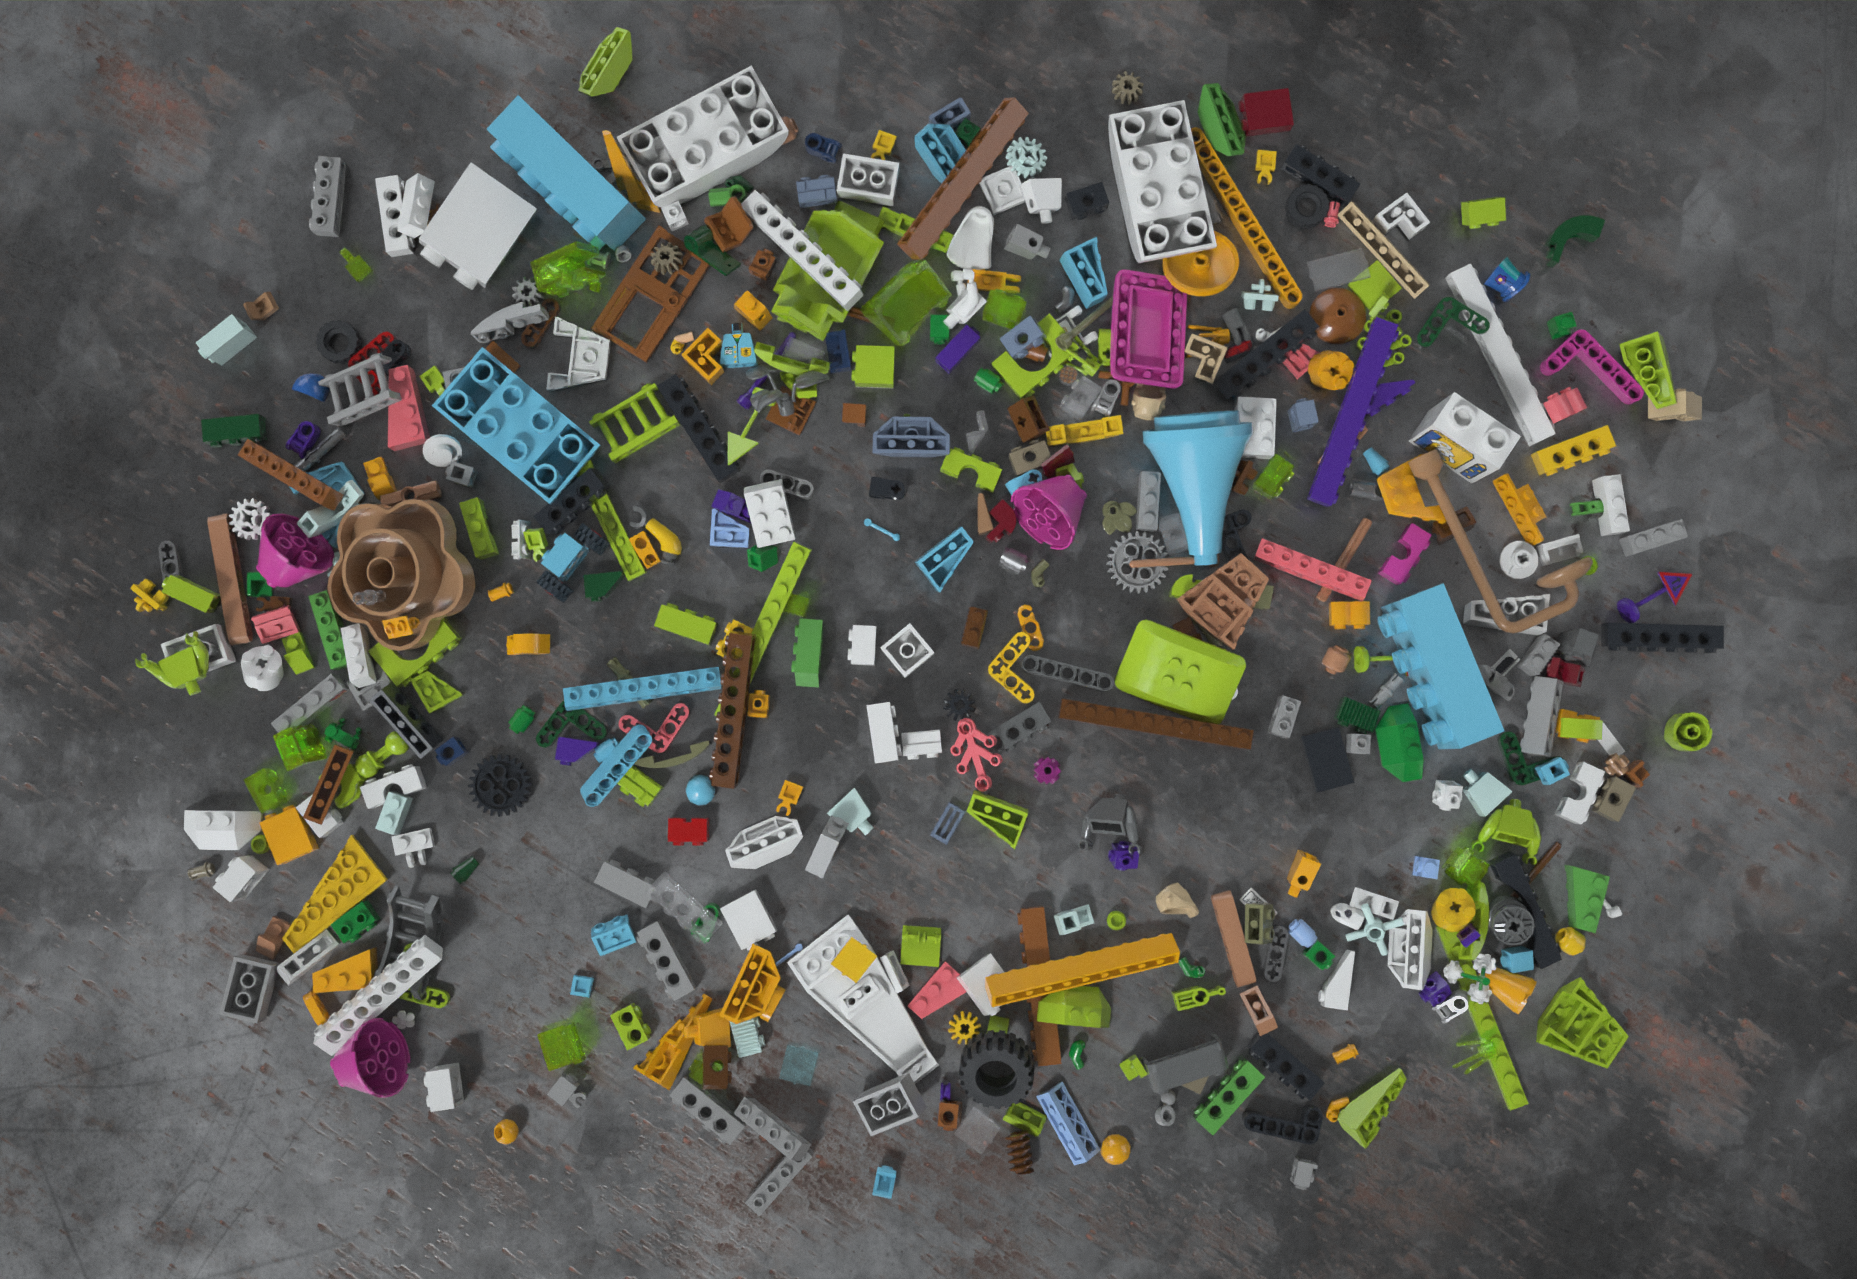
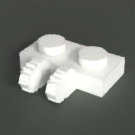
M431 828L392 836L395 856L406 853L408 867L413 868L415 866L413 852L418 851L420 864L426 865L427 860L424 849L435 847Z

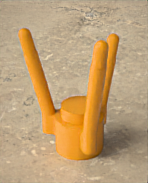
M1198 325L1187 326L1189 329L1212 331V333H1200L1198 336L1212 337V342L1222 346L1229 344L1230 333L1228 328L1222 329L1221 327Z

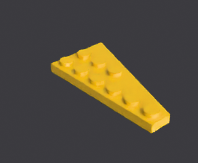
M354 835L349 837L348 842L339 852L338 857L332 866L329 867L313 891L312 896L305 903L302 911L283 936V941L293 954L388 881Z

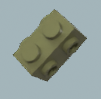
M1245 904V943L1262 945L1273 943L1275 936L1273 929L1275 910L1273 909V904Z

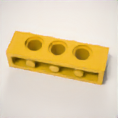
M1606 425L1531 454L1539 476L1545 473L1546 476L1558 473V468L1564 467V470L1576 466L1575 462L1581 460L1582 463L1592 460L1593 455L1598 453L1600 457L1611 453L1610 449L1616 447L1609 426ZM1589 441L1594 443V450L1589 447ZM1571 448L1577 451V456L1572 455ZM1554 454L1559 457V463L1554 461Z

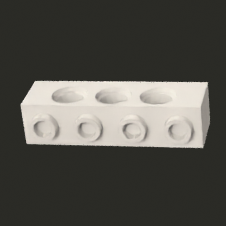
M398 175L375 178L386 252L391 257L414 254V238L403 233L400 237L396 238V233L399 232L397 229L400 216L397 219H393L395 213H401L405 181ZM397 194V198L390 201L391 196Z

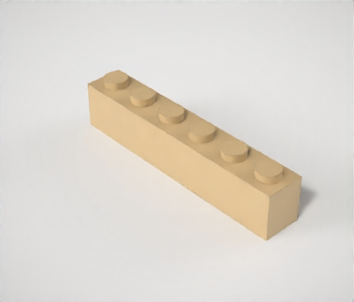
M1350 202L1337 215L1414 299L1430 286L1429 282L1355 202Z

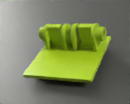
M903 925L900 964L939 967L941 928Z

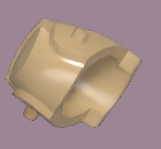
M1137 383L1131 403L1134 416L1147 421H1153L1154 417H1159L1162 410H1165V387Z
M1179 883L1166 886L1156 896V904L1161 914H1187L1189 918L1199 914L1189 893Z

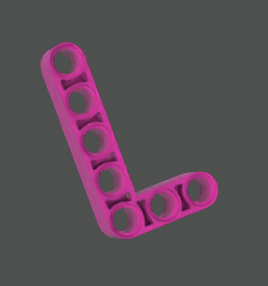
M1583 329L1577 330L1567 337L1540 364L1542 374L1551 376L1561 370L1577 355L1624 404H1633L1642 399L1644 395L1643 388ZM1576 336L1581 339V344L1576 341ZM1562 349L1568 352V357L1562 354ZM1589 350L1594 352V357L1590 356ZM1548 362L1554 364V370L1549 367ZM1602 363L1607 365L1608 371L1603 369ZM1616 377L1620 378L1621 385L1616 382ZM1629 390L1634 393V398L1630 397Z

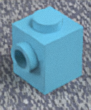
M1524 946L1501 949L1502 956L1500 960L1503 969L1512 973L1534 970L1533 950Z

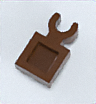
M271 596L270 601L263 597L257 598L258 601H263L264 606L256 608V611H272L290 605L291 610L292 598Z

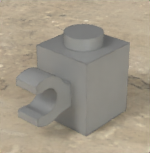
M571 1073L561 1075L547 1094L561 1106L570 1100L577 1108L581 1106L577 1101V1097H582L584 1100L588 1097L584 1092H575L580 1084L577 1082L578 1079Z

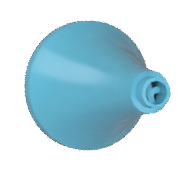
M1239 410L1154 417V429L1143 431V443L1151 451L1162 470L1178 507L1186 535L1189 555H1194V565L1217 564V554L1222 552V536L1227 502L1237 467L1246 445L1253 435L1252 422H1240Z

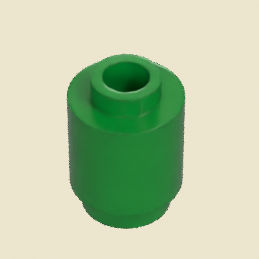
M980 368L974 378L978 386L991 394L994 392L998 393L1003 385V382H1001L1002 377L987 368Z
M522 705L508 721L510 724L509 728L517 734L520 732L524 733L535 719L534 715L536 713L529 707Z

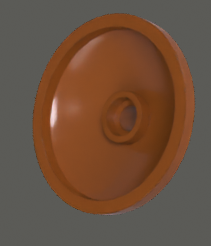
M1332 288L1322 292L1315 298L1309 311L1310 316L1319 325V329L1316 331L1318 333L1317 336L1330 344H1345L1354 340L1362 332L1366 322V310L1363 302L1355 293L1344 288ZM1338 310L1343 312V316L1338 315Z

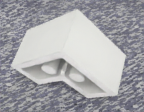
M1408 193L1394 201L1372 220L1384 235L1398 225L1409 240L1425 229L1430 223Z

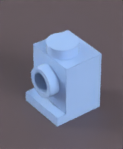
M1414 856L1412 875L1437 879L1440 860Z

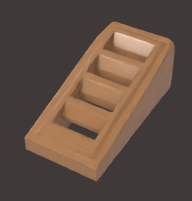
M980 493L978 494V534L983 535L990 533L993 530V525L984 494Z

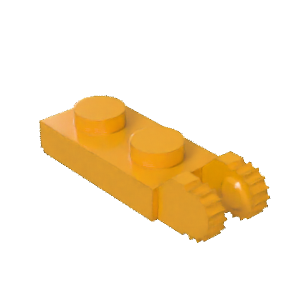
M972 269L974 272V282H976L979 291L1020 293L1019 287L1006 286V280L1020 282L1021 276L1007 274V272Z

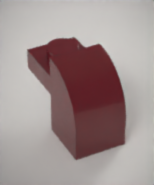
M1002 499L989 512L990 517L998 524L986 536V540L990 544L994 541L996 543L1004 537V531L1011 536L1016 526L1014 510Z
M1553 657L1547 666L1546 678L1559 679L1566 685L1581 687L1585 668L1581 665L1566 663L1560 658Z

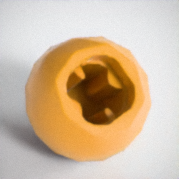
M501 1120L494 1128V1136L501 1144H510L519 1135V1128L513 1120Z

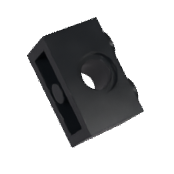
M1103 182L1066 193L1065 201L1072 220L1085 219L1092 213L1101 214L1109 206ZM1085 199H1089L1092 201L1093 204L1087 206L1083 203V201Z

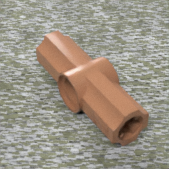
M435 480L414 487H404L402 490L380 496L381 504L394 507L396 504L408 500V494L411 492L415 494L413 499L432 500L442 497V492L438 481Z

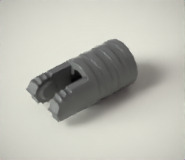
M1237 308L1222 315L1235 345L1241 344V338L1237 330L1240 331L1245 341L1251 340V336Z

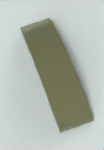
M708 740L690 745L692 752L690 754L660 762L656 761L655 756L638 759L634 764L647 768L678 766L695 759L712 744Z

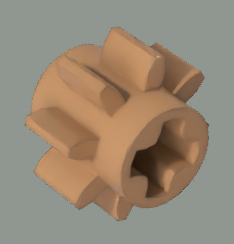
M1614 753L1605 760L1607 766L1604 769L1609 775L1615 774L1619 777L1629 770L1627 764L1630 761L1624 754L1618 755Z

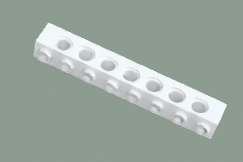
M754 190L741 203L746 215L846 311H849L863 296L862 286L855 279L851 281L847 277L849 274L844 268H837L834 265L836 263L829 254L825 256L821 252L822 248L816 242L812 244L808 240L809 236L802 229L798 231L795 228V222L789 217L786 219L782 215L783 211L777 205L772 206L769 203L771 200L763 192L759 194ZM767 209L765 214L760 215L762 210ZM775 222H780L779 226L773 227V224ZM794 234L791 239H786L787 235ZM802 246H806L805 251L799 252ZM814 259H820L817 264H812ZM833 271L831 276L825 277L826 272ZM842 283H845L846 287L844 289L839 290L838 286Z
M426 935L420 940H415L406 952H402L394 963L388 964L378 977L372 978L368 986L364 989L361 988L351 1001H346L337 1013L334 1012L329 1017L326 1023L316 1028L313 1044L329 1055H334L364 1022L376 1018L442 960L443 948Z

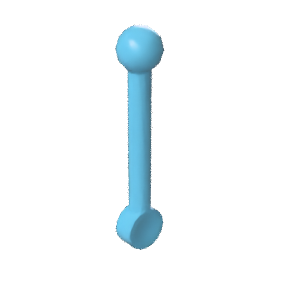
M870 519L864 520L865 526H872L873 528L893 537V540L895 541L900 540L899 534H893L889 532L888 530L872 523Z

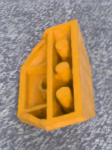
M752 944L722 1008L720 1017L739 1024L765 1013L781 979L770 951Z

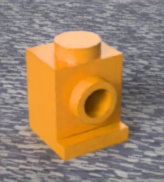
M754 690V694L749 693L748 717L768 718L770 695H765L766 691ZM760 700L762 705L756 707L755 701Z

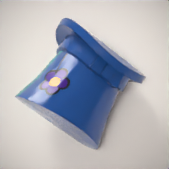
M1506 257L1487 277L1483 285L1500 292V296L1503 297L1502 301L1505 303L1510 301L1527 285L1530 273L1527 271L1524 274L1519 272L1509 258Z

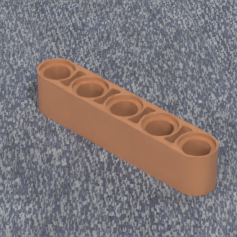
M1231 891L1211 895L1215 915L1237 988L1256 983L1254 969Z

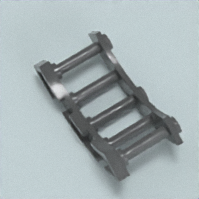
M395 885L393 891L389 892L387 896L390 924L387 930L388 939L380 967L375 971L374 977H378L388 964H392L393 959L397 960L401 954L396 952L399 938L410 942L422 938V936L401 931L402 919L425 925L426 936L438 945L440 944L442 921H439L438 917L442 913L439 897L431 895L429 902L427 901L426 903L403 897L397 885ZM403 905L423 910L425 917L403 911ZM428 972L410 987V991L416 999L421 1000L431 977L427 975Z

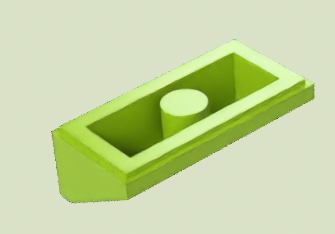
M1021 1102L1016 1105L1012 1103V1106L1007 1108L1003 1116L1004 1121L1021 1130L1029 1131V1134L1035 1137L1041 1133L1047 1119L1046 1115Z

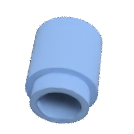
M1295 919L1288 926V933L1301 946L1309 948L1318 938L1315 935V931L1302 919Z

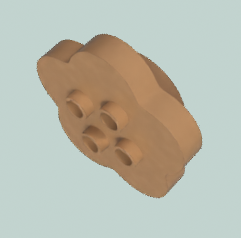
M411 499L402 501L394 507L385 504H360L347 511L341 519L337 531L340 558L330 573L327 587L332 607L344 619L354 623L366 624L373 637L384 647L401 651L416 649L426 645L435 636L442 618L459 613L469 604L475 589L474 572L468 560L456 548V527L451 514L438 502ZM406 615L408 618L416 617L419 619L420 624L417 628L413 629L414 634L388 639L382 622L383 620Z

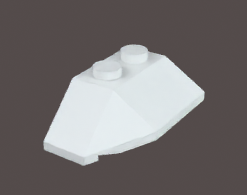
M185 810L184 830L199 849L240 850L262 831L259 822L263 821V811Z
M774 816L740 831L730 847L725 851L731 868L757 869L791 854L803 838V834L797 819Z
M1407 909L1399 917L1403 918L1404 925L1389 929L1388 967L1403 988L1423 990L1431 970L1433 930L1427 911Z

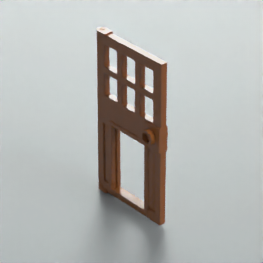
M658 225L591 327V330L647 363L710 265L689 251L682 240ZM661 238L671 242L673 246L677 245L680 250L686 253L682 259L683 264L678 265L679 271L673 269L674 272L666 284L656 279L660 271L657 272L654 269L652 274L649 275L641 270ZM691 257L701 262L694 275L683 270ZM679 275L690 280L681 294L671 288ZM639 292L663 308L635 349L612 335L611 331L636 293Z

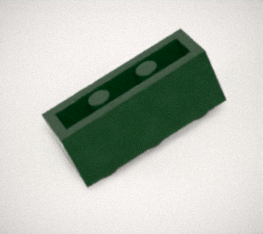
M260 414L201 419L203 442L212 448L222 447V444L238 446L241 445V442H246L247 439L257 444L260 443V440H267L265 417Z

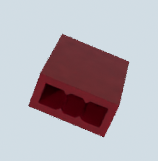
M1289 88L1245 93L1238 103L1239 112L1243 114L1241 127L1242 131H1245L1246 137L1291 131L1294 125Z

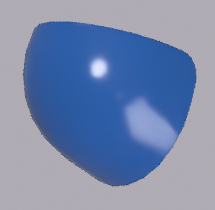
M309 373L297 378L292 390L302 392L325 402L329 387L319 385L318 381L325 379L323 376Z

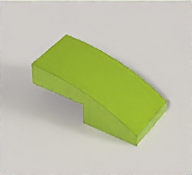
M1561 718L1560 737L1602 740L1603 720Z

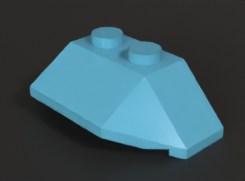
M927 124L914 136L916 150L934 177L942 184L966 151L964 146L948 124Z

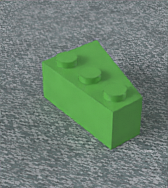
M800 618L799 625L795 626V636L798 637V641L793 646V654H796V661H792L791 672H795L796 686L819 687L823 620Z

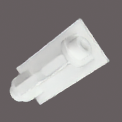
M524 520L513 521V525H511L512 539H518V542H512L511 555L515 560H520L521 558L531 560L532 550L528 549L523 534L525 530L531 529V522Z

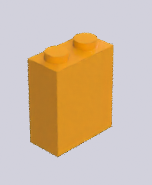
M294 805L283 808V812L280 814H276V812L265 816L264 821L259 822L277 865L286 864L319 849L310 825Z

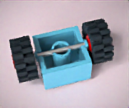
M584 523L573 534L584 543L583 545L564 533L556 538L554 541L555 546L551 551L547 550L542 556L543 561L541 564L558 577L556 578L545 570L536 583L563 603L573 592L563 582L569 579L590 552L589 548L601 556L610 545L601 535L593 529L591 530Z

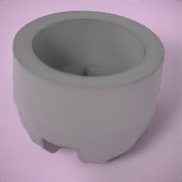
M621 245L616 248L615 255L619 262L630 260L631 252L627 246Z

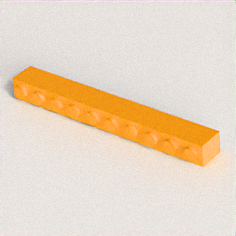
M1172 933L1160 934L1148 939L1143 938L1131 943H1122L1119 946L1105 947L1101 950L1088 951L1081 955L1067 956L1064 959L1050 960L1043 964L1029 965L1022 969H1012L1005 973L992 974L985 977V989L991 1007H996L1179 962L1180 950Z

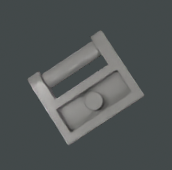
M378 663L374 667L375 675L379 674L381 678L376 680L377 683L368 685L359 691L350 680L347 682L350 691L363 711L373 707L369 699L392 682Z

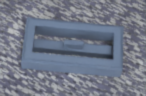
M949 802L930 835L947 845L966 811ZM952 807L954 810L938 836L936 832ZM957 811L960 812L946 839L942 838Z

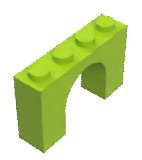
M1050 313L1038 323L1047 336L1044 340L1052 352L1051 360L1046 367L1039 371H1026L1014 361L1007 351L991 363L995 371L1020 399L1031 397L1035 393L1034 389L1039 385L1041 387L1050 380L1048 378L1053 373L1058 374L1064 368L1063 364L1068 360L1071 362L1075 359L1066 350H1062L1057 346L1055 339L1060 334L1066 332ZM1073 341L1068 349L1079 355L1077 353L1079 347Z
M442 618L435 636L429 641L427 651L416 660H406L397 650L388 649L379 642L368 652L397 687H408L412 684L411 679L418 674L426 672L431 663L440 661L444 657L443 654L448 649L451 651L459 645L458 641L462 638L449 622Z

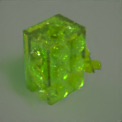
M575 241L530 262L538 291L547 293V295L553 294L558 297H565L573 290H581L584 288V285H590V291L600 293L601 283L598 281L606 276L605 272L587 268L585 264L586 260L600 254L598 247Z

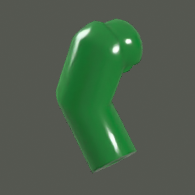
M1185 956L1179 959L1178 964L1187 977L1201 978L1205 975L1204 967L1190 965Z
M1080 1039L1072 1043L1069 1051V1057L1077 1070L1085 1066L1080 1056L1086 1045Z

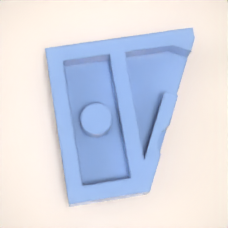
M712 509L710 546L749 548L750 529L718 510Z

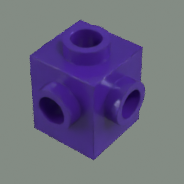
M1127 841L1112 843V850H1109L1108 853L1109 862L1113 864L1115 869L1121 871L1138 869V848L1134 847V855H1132L1128 850L1132 843Z
M1435 971L1428 976L1424 989L1420 990L1418 994L1425 1003L1428 1001L1434 1007L1442 1003L1452 992L1448 983Z

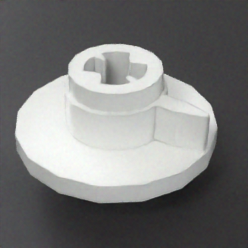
M438 434L431 436L425 441L423 455L430 464L438 467H447L451 465L452 461H459L462 455V447L460 442L454 437Z
M1515 541L1503 548L1499 562L1506 575L1515 579L1529 577L1535 572L1539 558L1537 551L1532 545L1525 541Z

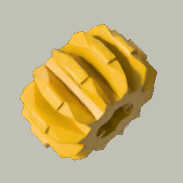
M961 1011V1018L954 1014L953 1017L956 1022L949 1021V1024L954 1027L949 1028L948 1032H955L951 1036L952 1040L959 1037L957 1043L961 1044L962 1039H965V1044L967 1045L968 1038L971 1039L974 1037L973 1034L977 1035L980 1033L975 1029L981 1028V1024H974L978 1017L975 1016L970 1019L972 1016L971 1012H968L967 1017H964V1011ZM962 1024H965V1026L966 1024L969 1025L968 1032H965V1030L963 1032L960 1031Z

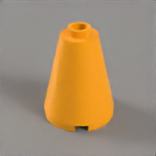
M1496 967V970H1492L1491 974L1485 973V977L1490 979L1488 990H1491L1510 1010L1519 1014L1527 1003L1526 1000L1529 995L1531 996L1537 981Z

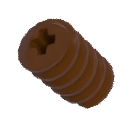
M1027 1130L1012 1132L1005 1137V1140H1011V1143L1007 1144L1006 1147L1012 1148V1151L1008 1152L1007 1155L1013 1156V1159L1009 1160L1008 1163L1014 1164V1167L1009 1168V1171L1015 1172L1018 1175L1034 1172V1169L1031 1168L1033 1161L1029 1160L1032 1157V1153L1028 1152L1031 1149V1145L1026 1144L1030 1141V1137L1026 1136L1029 1133Z

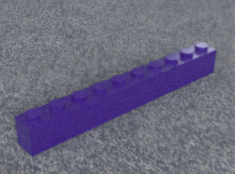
M1379 317L1372 320L1307 500L1326 507H1330L1337 502L1339 493H1337L1338 487L1343 485L1346 475H1344L1345 468H1349L1352 462V457H1350L1352 449L1355 450L1359 443V439H1357L1358 433L1364 429L1366 423L1364 417L1371 410L1372 403L1370 401L1372 395H1376L1379 385H1377L1378 379L1384 375L1386 367H1383L1385 360H1389L1392 349H1390V346L1398 337L1399 331H1396L1398 324Z

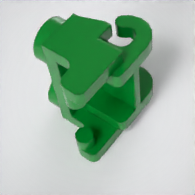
M344 718L339 719L340 723L338 726L333 722L326 727L324 740L329 743L336 740L346 746V748L355 751L359 744V736L362 733L360 727L356 728L355 735L342 729L346 722Z

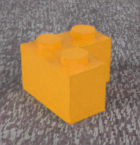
M707 328L681 355L710 385L724 373L723 368L713 359L714 355L722 348V340Z

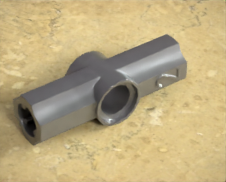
M1358 479L1351 480L1349 485L1350 496L1370 498L1375 501L1384 500L1376 492V487H1379L1377 482Z

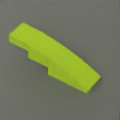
M884 206L878 218L885 221L882 226L883 229L899 236H903L915 220L908 215L896 213ZM943 230L939 235V240L930 248L946 253L954 235Z

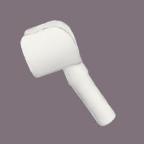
M1604 899L1603 905L1607 909L1606 912L1610 918L1622 915L1618 906L1611 907L1606 899Z

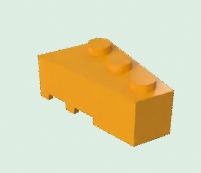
M377 947L312 973L313 993L364 989L369 985L375 971L378 969Z

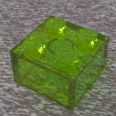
M1000 289L990 290L983 310L982 320L1011 330L1021 323L1027 302L1020 296L1013 295L1012 297L1006 295V292Z

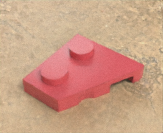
M1283 341L1277 347L1282 350L1286 349L1287 343ZM1302 344L1303 346L1295 353L1292 351L1286 355L1287 359L1283 362L1296 379H1299L1308 371L1311 358L1315 354L1320 353L1305 344Z

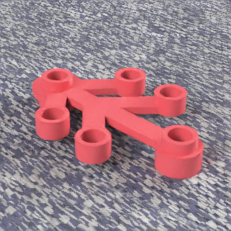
M963 718L957 726L959 736L950 751L954 756L962 754L964 751L962 745L967 740V750L961 762L956 766V770L959 774L968 772L970 769L969 762L972 758L978 774V778L975 780V787L977 790L985 792L991 788L992 780L986 775L980 756L990 761V764L993 766L1001 764L1003 758L998 753L992 754L976 744L975 738L984 742L986 747L991 748L997 743L996 737L985 735L976 729L972 719ZM988 738L992 740V744L988 742ZM994 757L998 759V763L994 761ZM961 765L965 767V771L961 769Z

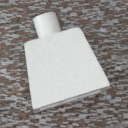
M1061 178L1029 179L1022 183L1021 188L1029 213L1040 214L1041 224L1051 223V213L1061 208Z

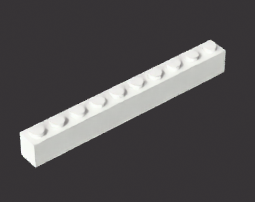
M1468 264L1451 272L1445 279L1457 301L1489 321L1490 328L1487 333L1483 335L1476 334L1473 331L1472 333L1528 445L1532 446L1556 434L1554 431L1555 426L1548 419L1544 404L1540 403L1537 397L1538 392L1531 385L1529 374L1526 369H1523L1520 363L1521 358L1514 351L1510 336L1506 335L1503 329L1504 324L1497 317L1495 306L1489 301L1487 290L1478 279L1477 270L1471 264ZM1463 310L1462 313L1467 321L1470 318V313ZM1474 315L1472 321L1468 325L1471 327L1472 323H1474L1475 325H1477L1476 330H1485V321H1482L1481 323L1477 322L1475 320L1477 316Z

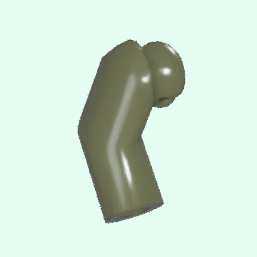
M1044 559L1031 571V580L1035 587H1042L1045 584L1043 572L1050 565Z

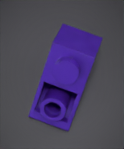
M718 489L711 507L751 524L746 500L731 492Z

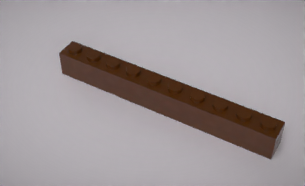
M1061 699L1058 719L1246 750L1251 749L1254 730L1067 699Z

